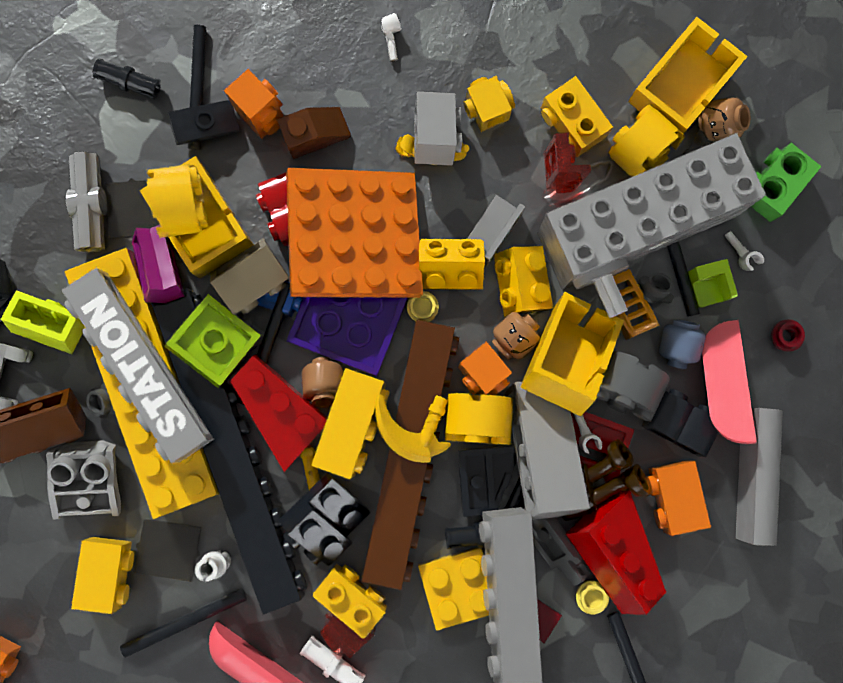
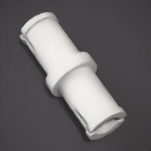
M221 550L207 553L195 567L197 578L201 581L205 578L206 581L221 577L230 567V555L226 551L221 553Z
M314 636L310 637L299 653L322 669V674L325 677L331 676L339 683H362L366 676L343 660V654L338 651L334 653L316 640Z

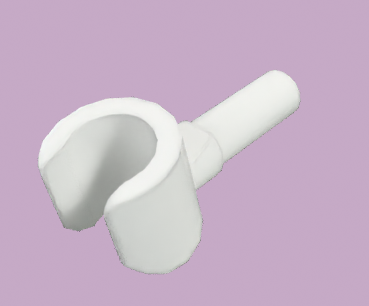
M393 13L382 19L381 28L388 44L390 61H397L393 33L400 31L401 25L397 15Z
M731 231L725 235L726 239L740 256L738 264L741 269L746 271L754 270L749 264L750 257L757 264L764 263V257L760 252H749Z
M574 414L581 433L579 438L580 448L589 454L586 442L593 438L597 448L601 450V439L590 432L583 415L580 417Z

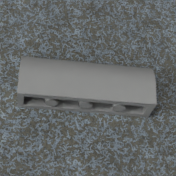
M514 382L505 392L506 397L513 398L512 435L526 511L530 512L532 520L570 515L589 509L590 506L571 412L520 388L522 382Z
M752 408L756 444H740L736 539L752 545L775 546L777 545L783 411Z

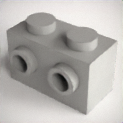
M417 91L414 108V164L453 165L455 152H461L462 133H456V127H460L461 107H456L455 93Z

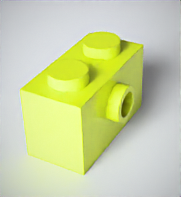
M17 290L1 318L11 333L69 354H73L83 334L82 330L85 329L81 320L74 318L60 303L49 299L44 301Z

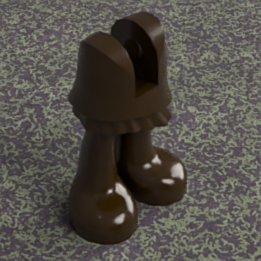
M619 439L612 441L607 448L608 455L589 468L588 464H583L582 471L590 508L582 512L561 516L564 521L592 514V511L599 509L601 503L627 490H630L639 498H644L651 494V488L639 464L633 465V455ZM626 469L606 483L594 487L593 483L616 470Z

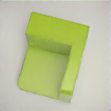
M728 259L697 266L688 271L698 308L738 297Z

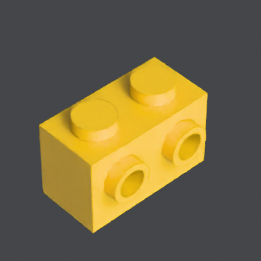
M576 76L544 97L541 105V115L544 121L550 127L554 126L561 135L559 139L563 147L568 152L572 151L576 157H579L605 139L613 129L612 124Z
M99 537L82 540L71 609L113 614L126 604L129 596V585L126 584L127 572L132 569L134 563V551H131V541Z

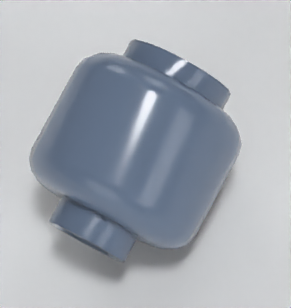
M674 319L673 324L664 326L659 353L662 357L668 359L667 364L669 366L687 369L688 363L693 364L700 361L706 338L705 333L699 329L700 324Z

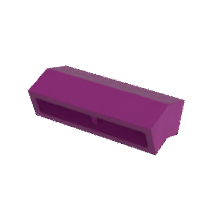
M160 225L150 229L136 228L132 239L145 303H167L185 296L172 242L169 237L160 238L158 236L156 227H161Z

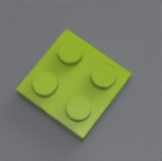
M208 294L164 347L219 388L261 335Z

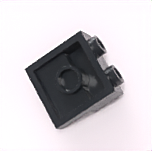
M327 472L279 521L286 531L283 537L294 549L297 550L302 545L305 548L304 554L312 563L318 565L322 561L329 567L352 544L348 535L371 512Z

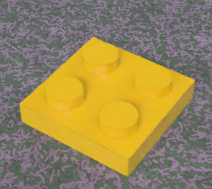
M476 547L418 564L436 631L489 616V610L485 608L483 591L487 589V576H484L481 567V557L484 556L482 548L477 549Z

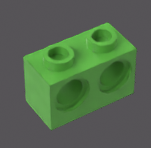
M792 142L782 150L776 147L765 159L764 163L767 167L761 174L758 171L756 172L762 188H769L773 193V199L764 196L751 207L769 222L784 214L822 167ZM783 163L788 164L792 168V175L784 170Z

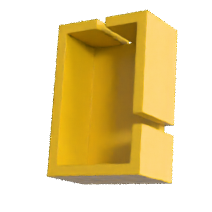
M696 17L636 88L628 103L638 111H641L650 104L684 134L748 56L726 39L720 43L712 55H709L707 50L719 36V33Z
M194 156L181 165L190 164L191 167H197L203 189V195H197L198 201L202 200L203 207L206 209L208 227L202 228V232L171 236L169 239L189 271L201 279L254 244L235 217V214L206 168ZM147 185L139 191L151 208Z
M564 292L551 311L520 388L581 417L596 400L604 378L602 374L608 367L624 320L617 316L609 318L606 311L597 307L585 325L581 327L578 324L590 310L591 304Z
M345 368L311 466L348 479L353 478L356 473L361 474L363 472L369 455L363 452L367 441L371 442L374 440L378 429L377 422L374 421L376 397L378 394H382L386 404L390 394L389 390L385 389L386 383L384 381Z

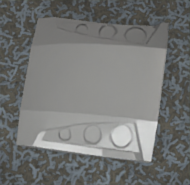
M104 440L71 442L51 448L46 453L48 469L47 492L53 519H60L61 516L112 513V516H119L121 513V500L116 474L115 444Z

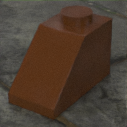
M340 107L305 108L277 119L293 160L351 138Z

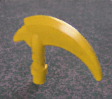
M378 394L376 397V420L381 436L386 444L398 455L415 462H431V457L444 452L451 446L450 442L438 441L434 434L440 418L446 412L445 407L448 400L436 395L433 404H430L428 409L429 414L421 433H413L403 429L392 419L386 408L384 396Z

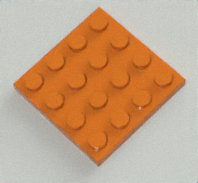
M287 168L290 297L420 298L423 295L422 271L419 270L420 241L415 173Z

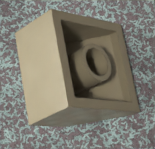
M264 238L212 271L210 275V283L233 315L239 311L242 314L251 311L259 304L257 299L266 293H269L270 296L276 294L286 286L284 281L289 279L287 272Z

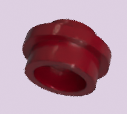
M786 319L774 325L771 339L778 349L786 352L794 351L802 346L805 340V331L797 321ZM784 330H787V331L790 332V334H791V339H790V341L784 340V338H783V332H784Z

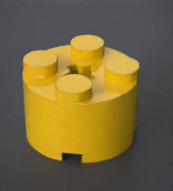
M650 104L639 112L636 117L637 121L630 128L625 125L617 132L612 139L615 144L608 152L610 158L630 177L664 164L669 158L667 156L671 151L669 148L672 146L676 150L685 137L675 125Z
M190 164L147 170V174L150 179H147L153 218L159 217L161 227H156L160 238L202 232V228L208 227L206 209L203 207L202 200L198 201L197 195H203L201 178L198 175L197 167H191Z
M448 394L445 440L511 445L513 398L482 394Z

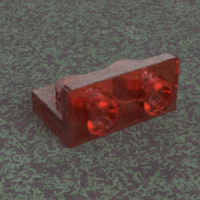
M555 133L544 151L546 189H556V193L575 191V188H578L591 172L590 164L571 165L575 162L574 144H569V133Z

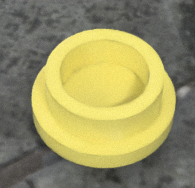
M423 291V295L420 298H409L407 302L408 315L415 322L416 320L430 322L436 317L439 310L436 297L427 291Z
M589 580L583 582L578 587L576 602L583 612L595 615L606 609L609 603V595L598 581Z

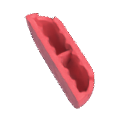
M739 320L726 321L716 325L706 334L702 352L710 418L715 429L724 438L739 444H756Z
M218 621L215 622L209 636L211 657L221 670L239 683H303Z

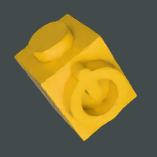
M497 76L489 79L481 77L473 81L470 87L467 88L466 100L463 101L469 119H475L480 132L509 121L512 109L515 108L514 98L509 86L503 80L499 82Z

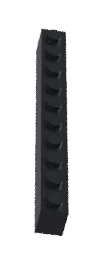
M187 288L183 290L185 296L167 303H151L165 344L203 301L200 294L196 295L195 292ZM168 350L182 390L214 438L213 441L203 447L262 614H267L300 601L305 595L304 590L307 589L306 580L301 570L296 571L292 558L296 557L295 550L283 537L282 524L279 521L282 514L278 507L273 508L269 496L273 495V490L267 476L262 478L258 465L262 464V460L257 447H251L247 436V434L251 433L249 423L245 415L240 416L236 406L237 403H240L238 393L233 385L229 386L227 378L217 388Z

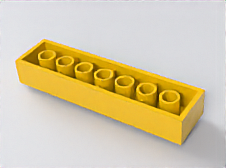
M124 248L64 271L69 285L95 268L108 273L180 385L168 349L164 347L165 341L152 304L145 303L133 251ZM91 345L153 519L219 495L203 447L177 463H171L169 459L166 461L160 456L155 447V443L158 441L151 431L147 432L140 425L136 416L139 414V411L133 402L128 403L123 398L118 389L121 385L115 374L111 375L107 372L100 361V358L103 357L97 346L93 347Z

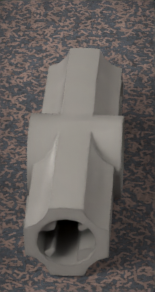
M75 152L73 155H69L71 189L66 193V206L73 221L74 250L78 252H100L105 250L103 216L107 214L108 210L106 193L101 187L100 156L96 153Z

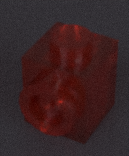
M328 611L325 614L328 620L320 631L325 642L337 655L342 656L345 653L350 659L375 635L376 627L374 626L365 638H361L332 612Z

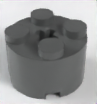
M613 351L608 367L602 374L604 378L597 398L604 401L610 400L608 406L618 412L626 414L627 410L630 409L633 411V415L651 422L667 389L670 377L652 364L648 368L638 363L639 358Z

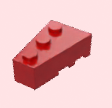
M255 354L230 382L285 472L325 427L328 417L317 407L313 406L311 402L307 401L299 391Z
M630 490L621 492L601 503L598 510L583 516L566 533V536L621 614L647 615L666 593Z

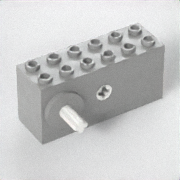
M736 133L546 213L537 234L561 289L565 290L575 286L576 290L594 284L609 318L628 311L613 275L628 268L629 262L731 220L754 205L766 194Z

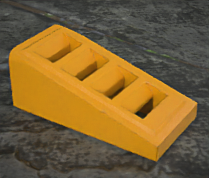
M630 269L614 275L613 278L616 285L624 281L627 282L628 287L619 290L621 296L628 293L633 295L632 299L625 302L626 307L637 304L639 310L628 315L625 312L617 315V317L624 320L621 331L625 340L660 326L648 301L643 297L644 294ZM639 316L643 317L644 322L635 326L631 325L630 320Z

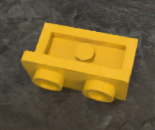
M419 240V270L422 271L423 289H483L485 266L483 240Z
M543 246L511 247L494 255L495 272L500 290V303L504 316H508L511 312L523 313L553 309Z
M336 564L315 590L313 597L361 638H365L386 612L387 605L383 602L385 597L374 587L370 586L367 589L357 581L360 576L347 565L341 567Z

